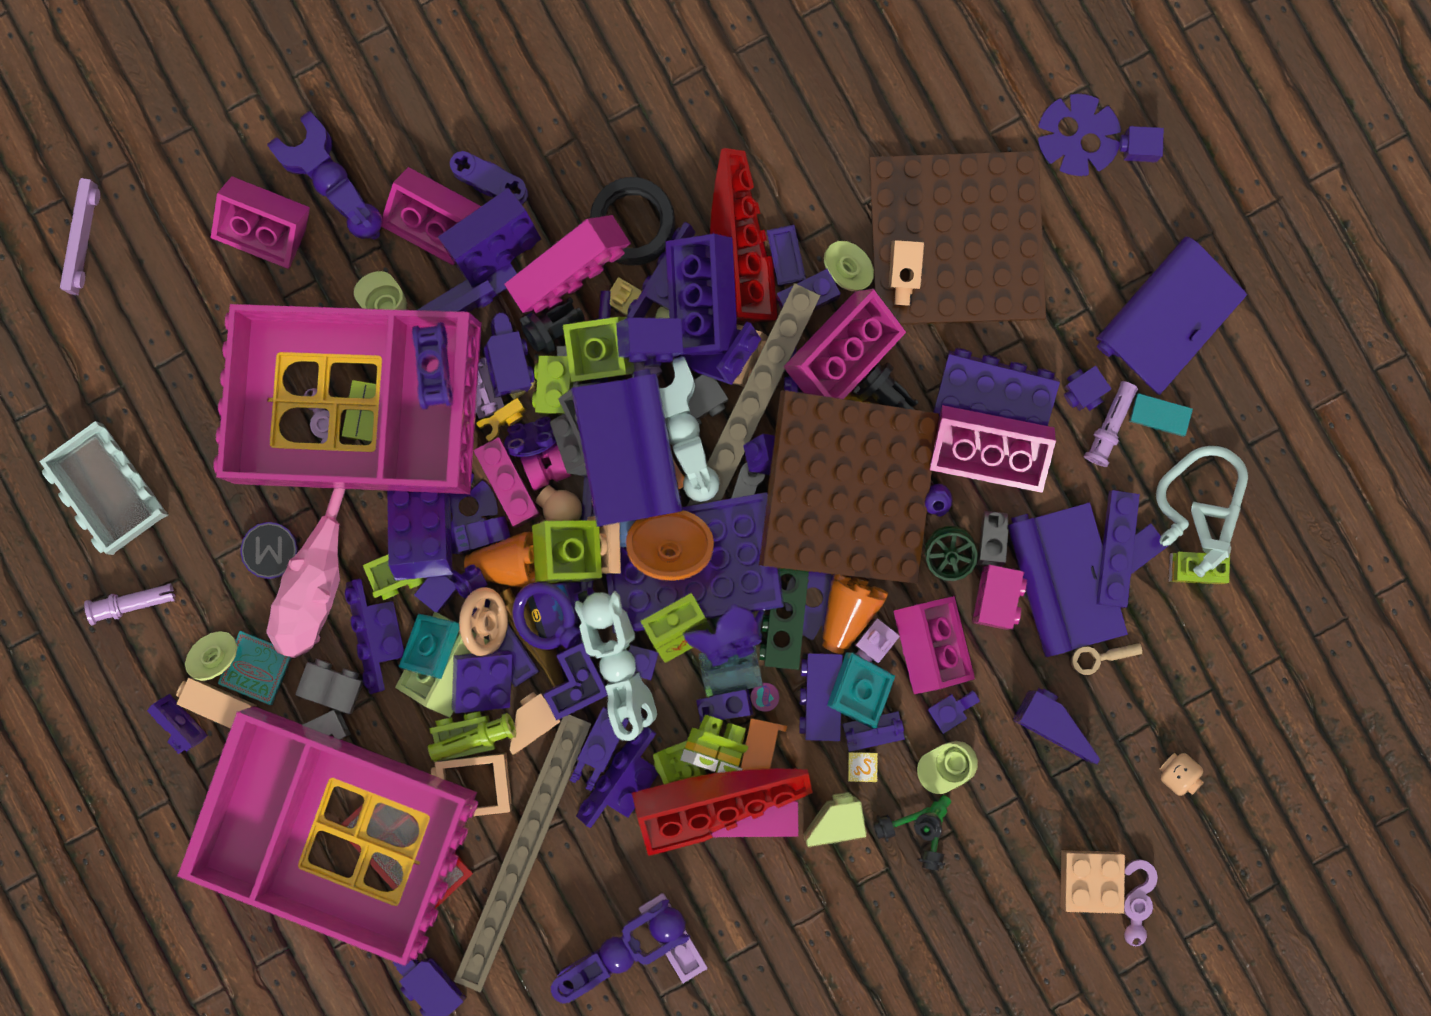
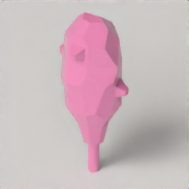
M333 489L325 516H322L300 551L289 560L282 576L278 594L271 605L266 632L276 652L296 658L307 653L313 648L314 644L320 641L319 633L331 610L340 582L338 565L340 524L336 517L345 489Z

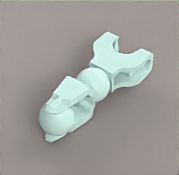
M680 356L675 358L672 363L675 372L672 384L666 388H660L667 431L677 460L686 474L683 480L684 491L693 500L700 502L708 501L718 492L720 482L715 470L707 466L705 452L699 437V423L691 415L688 407L689 401L694 394L695 383L685 358Z
M616 591L611 596L606 593H593L586 598L584 603L579 601L575 603V610L581 620L579 628L585 651L590 656L601 658L599 663L600 672L604 679L610 682L605 687L608 694V715L614 733L621 740H633L642 732L643 727H647L655 721L657 717L656 706L652 693L642 682L639 672L634 673L636 669L635 658L630 651L626 650L630 646L629 643L634 640L635 633L626 611L622 609L619 594ZM614 623L618 641L610 640L607 643H603L597 629L607 628ZM641 707L647 711V718H642ZM626 717H628V720L633 725L632 732L627 731L623 727L622 722Z

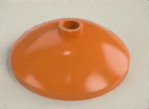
M684 510L638 519L630 527L626 538V550L632 564L644 574L661 580H680L697 574L709 563L714 548L713 535L707 524L698 516Z

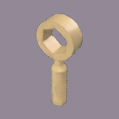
M1140 643L1110 649L1102 654H1099L1091 647H1080L1073 652L1071 665L1077 673L1090 675L1099 669L1101 661H1113L1142 654V647ZM1089 652L1094 658L1091 669L1082 670L1077 660L1080 653Z

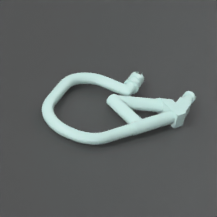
M1204 446L1191 451L1161 478L1156 490V500L1159 508L1175 523L1161 535L1160 544L1167 546L1171 545L1177 537L1182 536L1183 531L1189 526V522L1174 510L1167 501L1166 491L1170 483L1194 461L1204 456L1222 457L1236 468L1238 480L1229 508L1193 502L1191 513L1202 549L1207 553L1203 557L1204 560L1201 564L1193 569L1200 578L1208 570H1213L1225 558H1229L1231 552L1230 542L1248 482L1247 468L1241 458L1231 450L1220 446ZM1205 516L1225 519L1219 540L1211 538Z

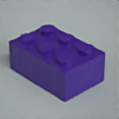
M509 188L438 236L454 264L472 288L478 283L487 280L491 274L501 267L510 264L514 258L524 251L531 249L541 240L527 211Z
M387 491L388 565L395 581L453 575L451 504L449 494Z

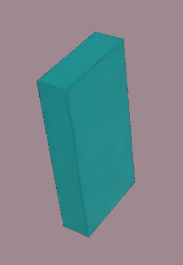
M1138 393L1136 394L1129 422L1184 437L1187 433L1193 409Z

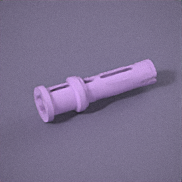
M1121 381L1101 429L1095 431V440L1091 449L1084 455V458L1099 466L1108 467V457L1113 446L1119 442L1117 434L1138 391L1135 385Z
M169 583L118 597L117 594H110L108 598L95 602L86 600L84 602L86 617L92 626L96 625L99 620L112 617L116 620L120 619L123 613L170 601L173 602L175 601V594L163 595L164 593L174 591L173 586Z

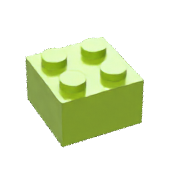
M613 317L563 325L571 382L627 375L635 372L634 362H629V358L618 357L616 323L627 317Z
M596 520L543 521L532 525L535 582H589L602 578L600 535Z

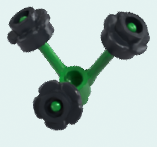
M942 795L938 802L934 801L930 807L892 822L888 814L882 817L878 815L876 816L877 821L872 823L878 839L884 837L885 842H889V838L896 836L895 827L916 820L917 822L914 824L915 832L922 839L932 841L930 851L922 850L921 858H917V861L923 862L922 868L939 871L940 865L945 866L946 863H943L945 854L936 853L938 840L942 833L943 818L948 812L947 808L951 804V800L947 796Z

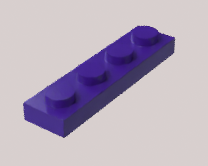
M1109 491L1096 604L1121 608L1128 606L1140 494Z

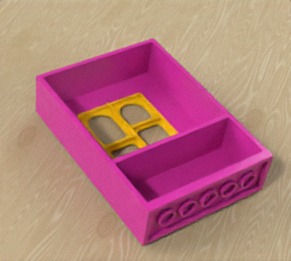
M230 304L229 312L225 316V327L228 330L227 341L223 344V356L226 358L225 369L222 370L220 377L223 387V398H220L218 403L221 424L216 431V441L219 444L218 456L214 459V471L217 473V478L234 484L470 494L481 323L471 313ZM438 322H443L448 338L447 353L450 383L453 391V405H431L428 409L422 410L418 399V376L412 328L417 325L420 328L437 326ZM432 360L428 364V372L437 369L438 360ZM300 361L318 363L317 393L314 396H296L286 390L283 384V376L289 365ZM332 364H375L377 366L375 396L371 399L331 397L329 385ZM293 408L327 409L329 411L327 441L319 444L294 443L286 440L280 432L279 424L281 417L285 412ZM344 410H370L374 413L371 444H341L340 425L341 414Z
M253 706L236 713L178 877L405 966L412 959L416 960L419 953L422 954L426 948L429 937L425 936L429 926H433L439 912V910L435 909V906L439 899H443L449 884L445 882L449 871L453 872L458 861V856L455 855L459 844L462 845L466 839L468 828H465V824L469 817L472 818L477 809L478 801H475L477 792ZM336 786L364 797V804L354 828L345 827L325 818L326 807ZM377 803H383L409 813L416 819L419 825V836L415 843L407 847H397L367 834V827ZM318 831H325L360 845L361 854L352 877H344L309 862L308 857ZM376 852L392 857L402 867V882L393 891H380L364 883V877L372 855Z

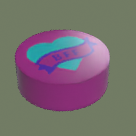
M769 683L756 685L751 692L753 706L765 712L774 709L779 702V693L776 687Z

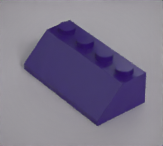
M709 234L666 241L669 318H681L683 353L677 356L725 354L737 337L732 238L718 234Z

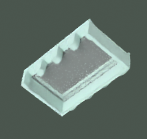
M93 422L39 461L44 467L42 474L49 483L57 485L61 491L58 493V496L67 507L72 506L77 513L75 520L82 529L89 530L94 537L91 539V542L100 553L105 552V554L114 555L116 551L159 520L168 516V513L102 423Z

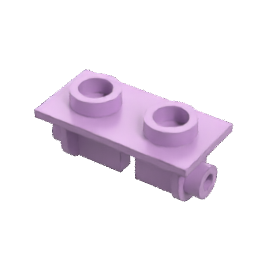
M485 358L479 359L476 413L478 418L482 419L493 415V413L504 407L501 397L494 398Z

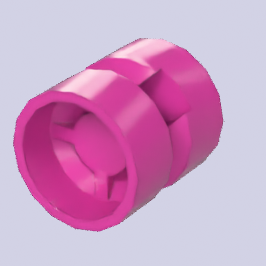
M557 442L540 454L520 457L534 491L548 486L552 479L558 482L571 477V474L566 472ZM552 463V465L549 466L547 469L545 468V464Z

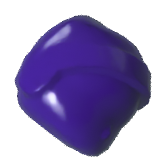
M934 484L930 486L929 493L925 498V506L930 514L937 515L938 517L943 516L952 505V495L945 485Z

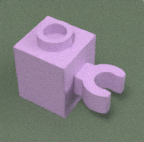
M876 618L854 645L859 649L856 654L869 662L873 660L879 663L900 636Z

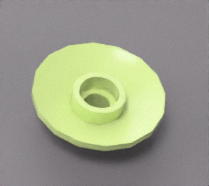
M837 241L831 244L824 253L825 267L830 272L834 282L850 291H861L870 286L874 278V269L867 254L857 245L847 241Z
M222 631L210 633L202 637L192 646L187 654L185 661L186 672L193 679L200 681L213 679L222 674L236 657L238 647L234 637Z

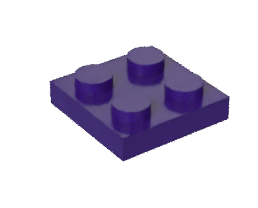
M509 650L495 651L486 656L474 654L453 656L452 710L454 713L510 708L512 654Z

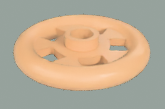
M482 587L474 590L464 601L460 612L459 629L462 641L466 648L477 656H486L498 650L507 632L508 614L505 608L506 605L502 597L491 588ZM486 599L490 601L489 608L484 607ZM474 607H476L477 610L475 611L474 615L472 616ZM472 628H473L474 632L476 633V637H475V638L473 637V634H472V630H471ZM489 635L490 641L489 643L485 644L484 636Z

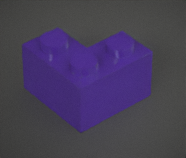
M626 318L616 323L618 357L629 358V362H644V367L661 366V362H671L674 356L683 353L681 318Z
M583 641L557 654V658L568 681L547 690L543 694L556 721L608 695L605 687L607 684L593 656L586 653Z

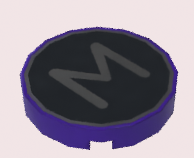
M266 522L256 525L247 532L242 540L240 552L242 562L248 571L257 577L274 579L283 576L289 560L299 552L297 539L288 528L281 524Z

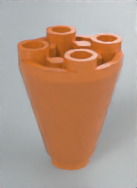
M523 532L473 551L465 556L464 569L469 565H475L480 568L485 580L488 582L522 588L534 583L533 532Z
M834 574L830 586L822 646L834 653L843 654L845 649L852 645L882 607L888 592L875 586L871 588L867 585L869 581L864 577L852 576L851 578L846 575Z

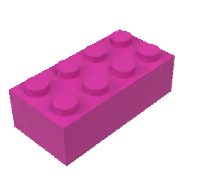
M613 215L590 218L567 234L504 285L522 313L533 310L535 313H538L546 307L550 310L563 301L561 297L567 292L572 294L583 286L582 281L587 277L593 278L604 270L602 265L610 261L611 263L625 254L623 249L631 243Z
M874 289L855 291L783 367L803 393L844 399L902 338L906 331Z
M942 405L930 470L1043 492L1056 442L1055 428Z

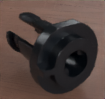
M571 297L566 299L564 304L553 307L539 317L533 312H529L519 318L526 339L537 352L540 350L545 354L553 352L555 350L553 341L564 334L563 325L585 321L581 308L574 309Z
M889 362L883 366L877 363L853 390L862 401L871 396L880 405L915 410L913 407L919 403L917 400H913L907 391L890 376L894 367Z

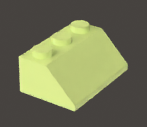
M434 612L432 616L440 619L453 621L436 612ZM460 629L442 679L404 670L395 687L423 706L447 717H451L453 713V656L472 654L462 641ZM472 631L473 637L475 638L476 633ZM484 638V643H489V640Z
M849 792L832 795L833 800L826 801L803 834L807 846L866 837L861 802L855 796H851Z

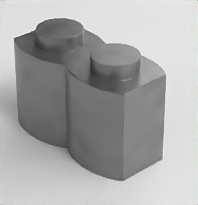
M316 659L314 663L307 662L295 695L352 714L363 685V680L358 679L359 673L345 668L342 669L341 673L331 669V663Z

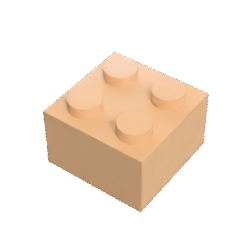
M1061 850L1060 908L1065 912L1124 913L1125 855L1120 852Z

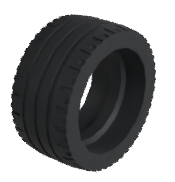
M624 177L609 183L599 192L593 202L590 218L606 216L609 207L617 199L628 195L642 196L649 199L657 207L660 215V228L656 237L649 244L642 247L623 249L625 254L615 261L629 266L642 265L658 258L666 250V241L672 240L675 230L674 210L666 193L653 182L638 177Z

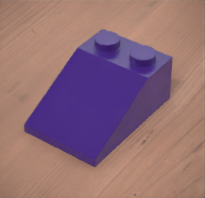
M1045 689L1029 690L1013 721L1083 760L1098 764L1100 758L1063 705L1056 702L1058 696Z

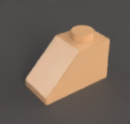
M532 692L520 701L522 707L517 709L515 718L516 737L512 738L510 751L513 755L562 721L561 719L556 721L543 693L536 695Z

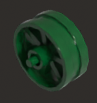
M945 526L939 528L929 536L925 544V556L929 570L936 577L945 581H957L965 578L973 571L977 564L978 553L973 537L960 527ZM951 536V541L946 544L941 540L943 537ZM957 536L967 540L959 546L955 544ZM936 542L943 549V551L930 552ZM969 547L972 548L971 557L959 553ZM944 557L938 567L930 559ZM959 560L967 562L961 569H958L956 564ZM948 563L953 566L954 571H944L943 569Z

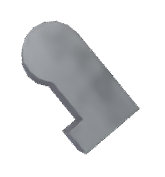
M746 462L740 470L732 498L754 495L756 488L762 484L765 474L750 472Z
M984 511L976 565L1002 567L1006 563L1008 539L1007 513Z
M336 709L303 724L305 727L326 735H333L337 739L351 735L341 712Z

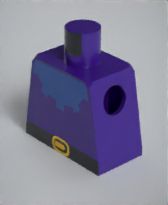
M577 582L555 584L571 601L575 614L574 626L578 628L581 620L575 610L576 601L584 603L589 595L595 593L591 587L581 590ZM544 593L534 594L528 599V604L538 635L542 638L554 637L557 629L563 624L562 609L553 597Z

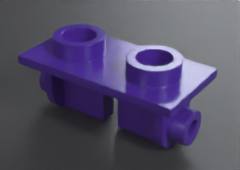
M475 565L467 566L465 572L461 575L455 570L452 571L457 580L454 586L463 598H467L474 590L488 585L480 568ZM486 599L484 607L489 608L490 601ZM474 607L472 616L474 615L475 611L477 610L476 607Z
M899 711L881 715L877 728H870L858 721L843 723L849 752L905 739L902 720H900Z

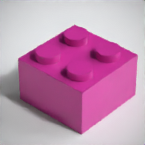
M993 565L983 567L972 623L1004 630L1013 629V625L1019 623L1021 616V607H1017L1018 599L1020 596H1024L1027 579H1023L1024 572Z

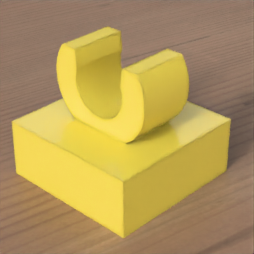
M618 277L610 290V305L627 316L630 304L633 300L638 299L642 291Z

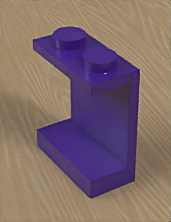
M746 322L741 330L737 329V337L725 354L685 355L683 357L691 371L732 385L737 376L742 372L752 353L757 349L761 338L752 324Z

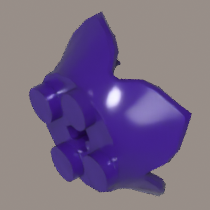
M733 604L718 620L715 634L709 633L707 629L705 631L684 632L683 635L690 646L700 650L711 661L712 666H718L727 662L729 657L738 655L739 658H742L755 651L753 646L762 641L761 621L765 610L759 611L754 619L750 610Z

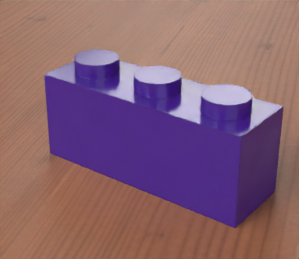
M808 653L807 659H801V676H806V688L800 689V705H805V717H800L799 734H804L805 740L840 741L841 713L827 706L842 666L841 654Z

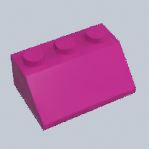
M408 167L393 182L382 216L381 227L454 265L453 260L438 236L481 206Z
M231 176L217 193L211 238L289 269L306 231L310 207Z
M955 596L894 610L896 626L914 694L938 690L975 679Z

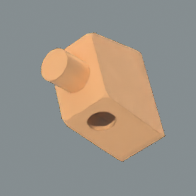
M891 241L889 287H896L895 305L912 306L913 288L920 289L924 242ZM904 268L910 272L908 281H903L900 278L901 270Z

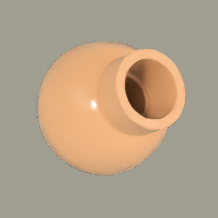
M548 485L540 492L536 499V503L543 508V515L546 521H579L582 515V504L579 498L567 490L557 491Z

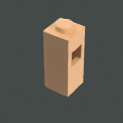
M188 678L187 682L183 681L176 694L179 697L177 705L229 728L232 727L237 711L253 706L257 707L256 704L193 678Z

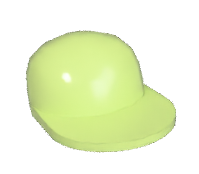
M376 271L369 273L361 278L354 288V297L362 309L407 310V301L402 289L387 272Z
M953 741L945 743L921 757L917 767L918 778L928 791L935 794H944L966 783L975 775L978 768V759L972 747L965 742Z

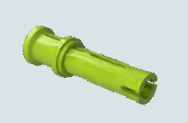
M508 713L502 714L500 719L489 723L486 721L480 722L477 728L428 745L429 755L432 761L437 762L480 745L490 747L494 745L495 741L516 737L515 724Z

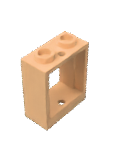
M506 752L435 762V767L431 768V775L446 780L445 768L493 763L498 805L477 807L474 816L511 812L513 809Z

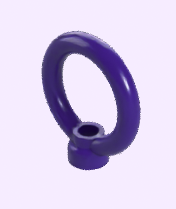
M534 582L522 588L517 594L513 603V621L518 633L527 643L533 647L548 650L555 649L561 645L566 649H570L578 641L581 631L574 626L575 614L572 603L559 587L548 582ZM544 593L553 597L562 609L563 624L557 629L554 637H539L526 624L524 607L527 600L534 594Z

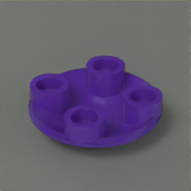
M541 417L535 422L524 425L515 423L509 426L507 429L509 435L504 441L507 453L512 456L526 457L549 449L556 442L550 425L551 418Z

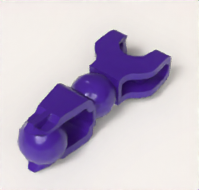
M310 111L301 117V122L307 130L306 139L302 144L296 147H289L281 142L279 138H274L267 143L269 149L288 172L306 174L312 179L315 190L321 195L326 196L336 210L346 218L347 228L351 234L361 239H376L380 236L382 216L379 210L373 205L365 204L356 188L348 179L345 168L331 159V136Z
M670 899L661 900L653 908L628 921L624 926L621 937L607 939L600 949L562 969L551 985L552 996L560 1003H569L609 978L612 973L620 974L628 971L633 966L634 961H639L643 965L650 964L671 949L686 943L691 935L684 934L685 920L683 915L678 910L668 907ZM649 920V930L652 937L662 943V945L649 952H645L640 948V941L634 938L632 930ZM564 981H571L574 987L567 986Z

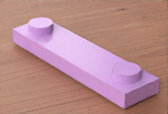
M81 178L79 180L60 284L61 290L73 295H79V290L83 288L85 283L83 267L94 206H97L100 200L98 185L90 179Z

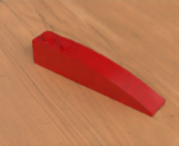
M724 148L721 149L715 179L710 234L731 237L733 241L737 324L776 321L777 305L773 261L771 256L767 257L763 241H767L765 230H760L757 214H760L758 202H755L751 194V189L754 188L746 152Z
M775 768L738 770L691 777L633 792L632 796L647 854L651 856L704 842L713 838L712 833L720 829L726 828L729 831L738 827L737 822L749 816L756 819L764 815V812L769 807L775 806L780 808L813 792L807 769Z

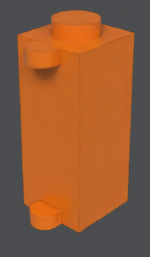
M751 718L745 745L749 747L743 753L740 768L742 770L770 769L778 730L786 732L787 726Z

